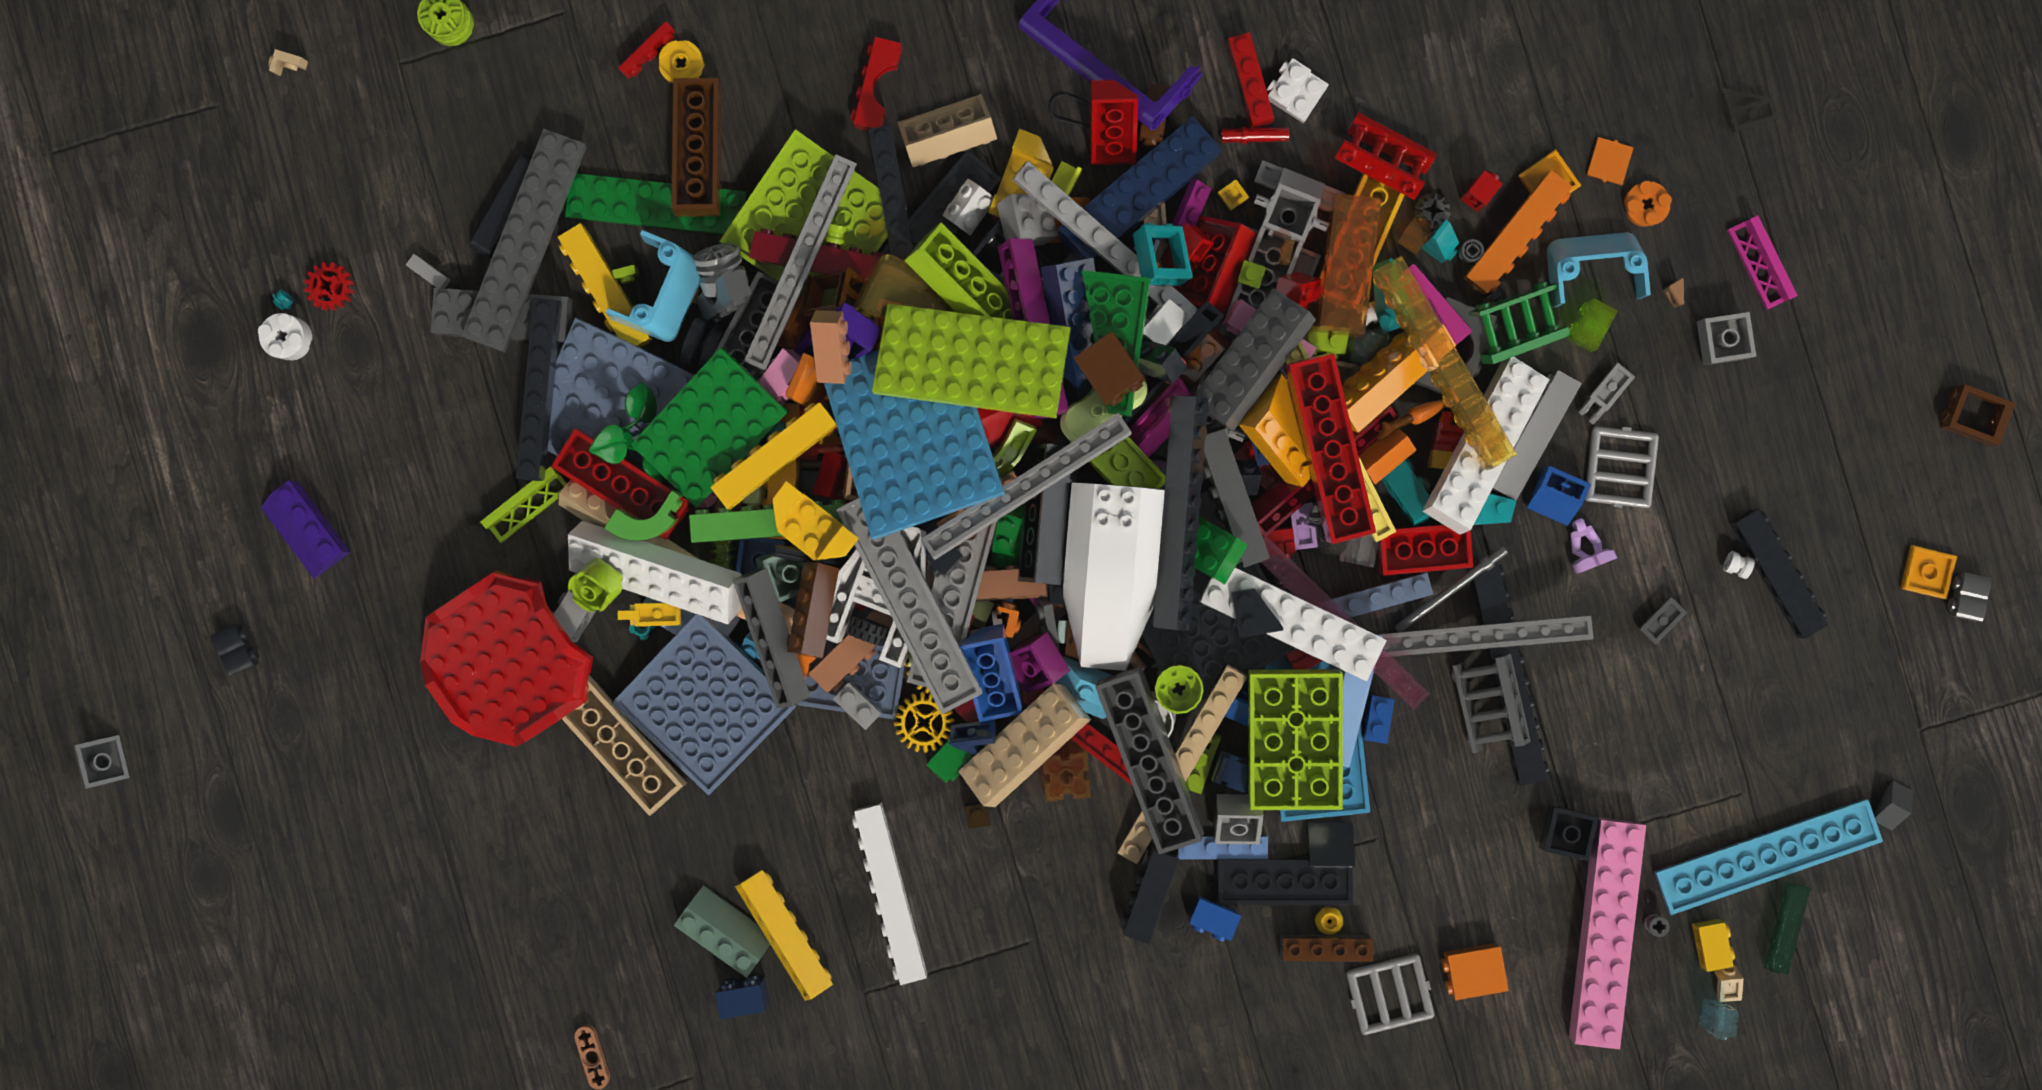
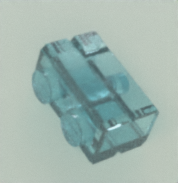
M1703 1000V1013L1701 1014L1700 1024L1707 1029V1033L1714 1035V1038L1720 1040H1728V1037L1737 1036L1738 1026L1735 1024L1738 1023L1739 1012L1725 1002Z

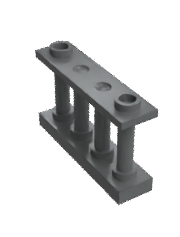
M1511 654L1495 658L1496 662L1488 666L1466 669L1464 662L1453 665L1452 678L1457 683L1468 732L1467 744L1472 749V753H1477L1484 749L1483 743L1511 739L1514 741L1515 747L1531 742ZM1494 673L1500 677L1501 684L1498 687L1470 690L1468 678ZM1499 695L1505 699L1506 706L1503 709L1475 712L1473 704L1475 699ZM1504 717L1510 721L1511 728L1508 731L1480 734L1479 721Z

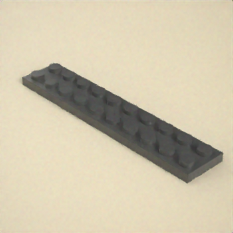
M543 129L461 336L463 338L504 353L506 352L587 148L585 143Z

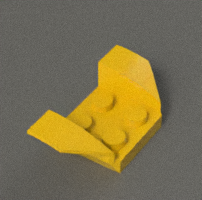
M1022 129L1018 131L1012 147L1011 157L998 192L995 194L988 212L997 217H1000L997 207L1000 201L1010 194H1028L1012 180L1025 162L1029 161L1049 180L1054 170L1041 138Z
M787 481L773 498L778 532L813 560L844 557L859 539L841 522Z

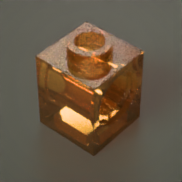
M1414 216L1399 237L1398 243L1417 255L1432 233L1431 223L1423 217L1418 219Z

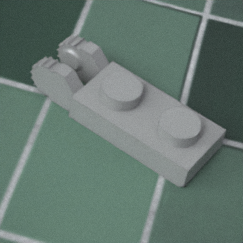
M1615 363L1589 395V399L1579 409L1578 413L1584 415L1595 403L1600 408L1590 417L1589 422L1592 424L1596 423L1602 414L1608 411L1635 376L1619 363Z

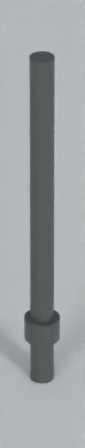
M1502 546L1490 556L1486 555L1480 560L1481 563L1396 624L1394 627L1398 633L1408 628L1482 572L1492 569L1497 561L1508 554L1506 548Z

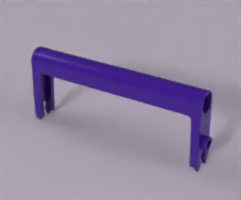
M1036 0L1019 22V28L1088 82L1091 83V80H1115L1138 95V120L1150 130L1156 129L1178 103L1190 95L1192 87L1203 74L1198 72L1201 68L1197 65L1194 68L1191 65L1157 102H1153L1045 19L1059 0Z

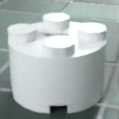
M284 313L274 314L268 317L258 328L259 341L262 348L273 357L284 360H297L306 355L310 349L309 346L312 341L311 329L305 321Z

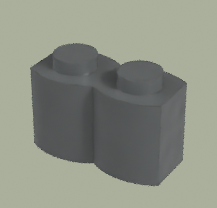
M1966 572L1958 573L1952 581L1954 595L1953 598H1950L1947 605L1949 616L1974 622H1983L1987 608V598L1991 588V578Z

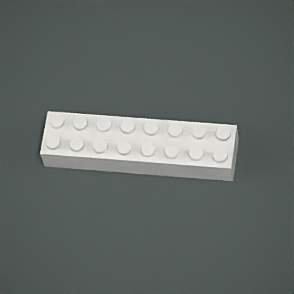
M1515 357L1508 358L1500 363L1422 510L1424 513L1458 534L1471 530L1549 381L1547 377Z
M583 520L568 534L569 571L576 573L588 561L597 557L623 575L622 589L725 624H729L741 610V603L733 583V579L742 576L741 573L642 540L623 539L603 527Z
M1237 568L1233 570L1225 585L1210 577L1199 602L1235 618L1231 592L1255 588L1283 626V631L1266 634L1364 681H1368L1387 641L1386 639Z

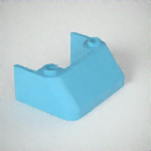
M642 230L640 235L644 242L659 248V260L663 264L670 266L653 307L646 304H638L632 309L629 317L611 309H607L606 313L613 321L662 341L670 342L678 336L700 285L699 279L702 275L696 272L695 268L697 266H695L692 259L694 255L675 243Z
M1625 232L1556 239L1551 242L1547 247L1550 284L1558 285L1557 289L1551 291L1552 308L1565 303L1563 281H1569L1578 276L1580 272L1579 261L1623 257L1625 269L1629 273L1634 274L1636 299H1642L1651 295L1648 262L1637 238L1633 234Z

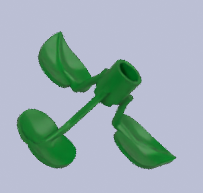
M640 382L627 393L624 402L627 414L635 418V420L622 428L617 425H609L603 428L593 440L589 448L590 453L597 455L608 463L616 464L625 458L627 450L636 451L630 445L633 438L628 430L637 425L640 420L644 423H650L657 411L656 399L650 388L644 383ZM645 458L643 459L642 464L647 475L662 483H669Z

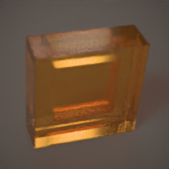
M1285 239L1281 249L1279 264L1288 265L1290 263L1295 240Z

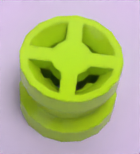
M830 224L823 241L844 245L845 240L843 236L847 232V227Z

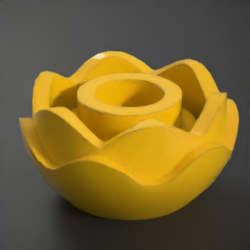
M1324 907L1315 916V923L1321 933L1333 935L1342 928L1343 917L1338 909Z

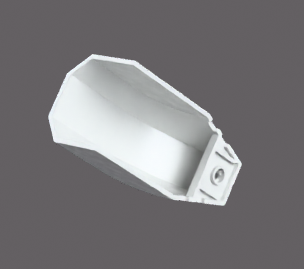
M1072 483L1063 598L1080 667L1126 671L1155 604L1165 490L1088 483Z

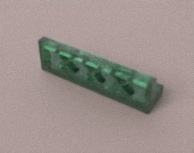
M1786 881L1764 968L1773 973L1789 974L1811 890L1810 887Z

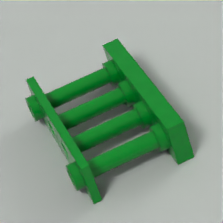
M1547 281L1534 284L1535 288L1492 304L1489 302L1478 304L1475 310L1469 312V316H1479L1482 318L1489 345L1488 352L1480 355L1483 364H1495L1570 336L1569 327H1559V324H1556L1548 292L1557 289V284H1548ZM1538 295L1547 327H1545L1546 331L1541 333L1536 329L1529 303L1530 298ZM1519 302L1528 332L1526 334L1527 338L1522 340L1517 338L1509 307ZM1501 310L1509 340L1507 345L1503 347L1498 345L1490 313Z

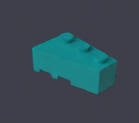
M1407 458L1382 479V482L1391 497L1401 507L1400 512L1402 515L1407 516L1413 527L1429 526L1437 521L1422 511L1430 495L1425 490L1426 484L1421 476L1416 477L1412 471L1414 467Z
M1489 494L1474 525L1511 522L1516 500ZM1436 521V525H1443L1439 521Z

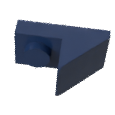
M994 720L951 725L949 744L957 749L977 755L980 745L995 743L996 723Z

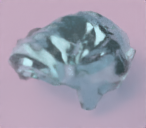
M1381 327L1372 330L1365 328L1355 330L1351 333L1347 342V358L1352 363L1359 365L1370 362L1379 350L1387 347L1389 333H1383Z

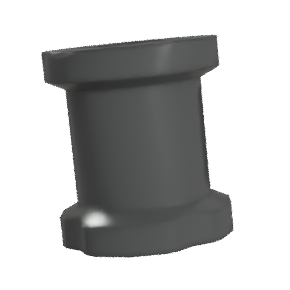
M1649 914L1643 921L1644 928L1656 937H1663L1669 932L1670 926L1668 921L1658 914ZM1658 921L1660 925L1656 926V929H1654L1653 925H1656Z

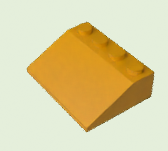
M1278 373L1247 412L1239 426L1286 483L1304 487L1311 478L1289 382L1282 373Z

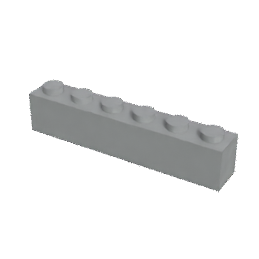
M1559 370L1546 376L1549 381L1494 484L1493 492L1502 497L1517 500L1581 386V382Z

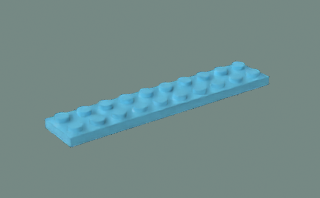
M1862 799L1654 871L1668 914L1673 915L1883 842L1869 800Z

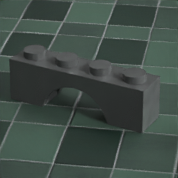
M743 269L722 274L715 280L717 297H707L701 293L696 298L704 320L713 322L714 325L726 321L727 317L733 315L732 312L738 310L739 306L746 303V299L752 293Z

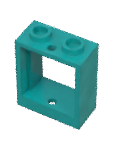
M1146 223L1133 233L1141 277L1151 279L1150 285L1181 286L1193 278L1183 226H1173V224L1159 226L1153 223ZM1152 238H1168L1174 268L1157 267Z

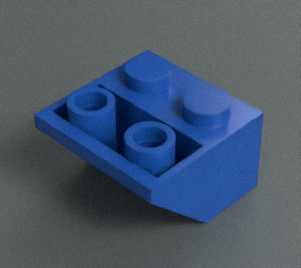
M1543 467L1526 508L1568 526L1582 506L1591 484L1554 467Z

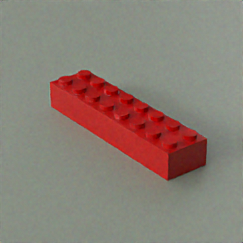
M1327 353L1284 364L1326 542L1335 544L1376 533L1335 354Z

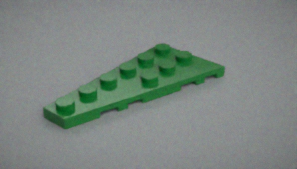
M1082 270L1095 343L1113 331L1139 368L1151 279ZM1129 391L1123 396L1124 400L1115 406L1106 405L1107 413L1112 415L1119 413L1120 416L1132 417L1135 392Z

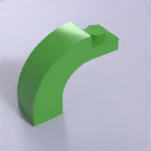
M677 490L671 491L660 510L649 519L634 517L622 508L616 509L605 529L618 537L634 541L647 540L662 535L678 521V518L672 515V512L676 513L681 507L683 495Z

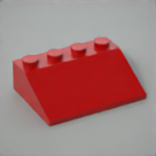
M1200 215L1196 227L1205 233L1214 244L1193 271V278L1181 286L1172 287L1196 308L1199 309L1208 300L1225 316L1237 287V280L1243 262L1248 260L1258 234L1239 223Z

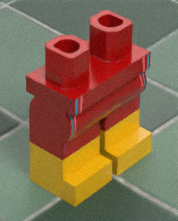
M1441 411L1438 423L1434 424L1428 467L1445 469L1473 415L1462 414L1461 424L1453 425L1454 413Z

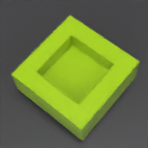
M1244 260L1237 283L1258 290L1266 267Z
M635 265L612 270L614 279L618 282L621 281L622 284L633 282L635 277L640 276L638 267Z

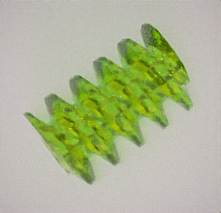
M738 540L711 541L709 545L716 547V549L709 551V554L716 556V558L709 560V563L729 570L735 569L736 564L731 563V561L736 560L738 556L731 554V552L738 550V547L732 545V543Z

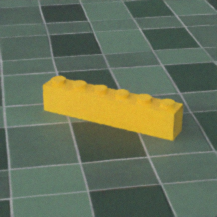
M580 223L558 236L561 242L558 244L564 256L568 255L572 260V263H570L572 270L576 275H581L584 280L581 284L587 294L591 293L595 299L593 304L599 313L603 312L606 320L604 323L609 331H614L617 337L640 348L653 341L650 335L613 321L607 315V309H611L629 317L634 307L619 282L614 279L613 272L586 227Z
M813 402L803 410L805 414L799 419L795 416L785 424L787 428L781 433L776 431L767 438L769 442L763 447L761 445L756 446L749 452L751 456L745 461L742 459L738 460L731 466L732 471L727 475L722 473L713 480L714 485L710 488L727 509L731 510L837 427L836 421L820 402L817 405Z
M763 870L758 871L736 885L735 888L804 1000H811L833 985L830 980L832 977L825 967L823 968L818 961L820 960L818 953L813 948H810L805 932L797 927L794 914L786 909L783 904L785 903L783 896L778 891H775L770 875L764 873Z

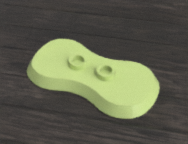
M1145 381L1143 382L1144 386L1135 392L1133 410L1140 406L1146 398L1147 384ZM1092 387L1084 398L1068 406V411L1061 416L1060 428L1063 434L1073 442L1114 415L1107 413L1106 405Z

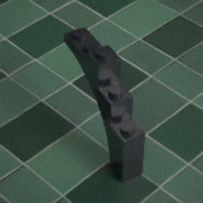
M1207 300L1167 346L1176 348L1181 358L1185 360L1206 335L1214 329L1224 315ZM1143 374L1147 384V395L1143 403L1132 411V417L1149 401L1165 381ZM1122 416V419L1127 424L1132 417Z

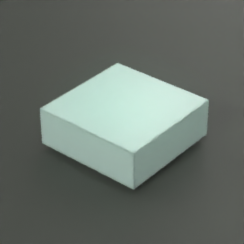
M1067 620L1058 621L1057 635L1059 643H1066Z

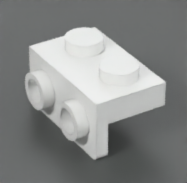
M967 179L952 202L947 206L943 216L971 236L990 209L994 197L982 187Z

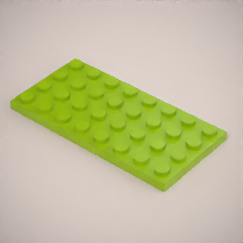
M888 304L872 392L873 394L1057 418L1071 329L1066 326Z

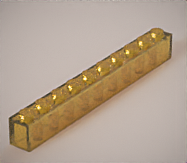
M1402 256L1372 273L1374 284L1384 293L1385 302L1395 312L1398 325L1405 329L1409 336V344L1412 348H1416L1420 355L1419 360L1422 366L1427 368L1431 374L1433 385L1440 389L1444 404L1451 408L1455 415L1454 420L1456 424L1466 434L1465 438L1468 445L1475 449L1479 464L1488 471L1516 456L1515 449Z

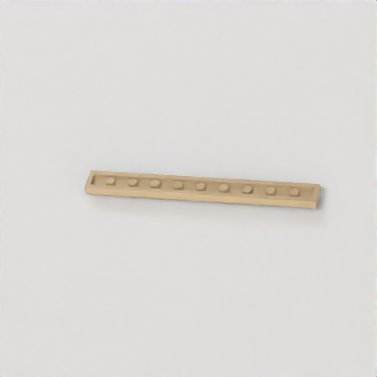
M1228 664L1175 753L1185 782L1247 679L1246 674ZM1143 811L1140 812L1118 850L1119 855L1136 864L1152 840Z

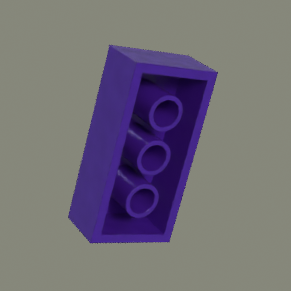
M844 303L834 311L843 312L844 321L848 323L846 341L850 343L848 360L856 357L860 358L871 351L882 329L873 320L857 312L851 305ZM811 327L804 331L794 350L800 357L805 353L814 358Z

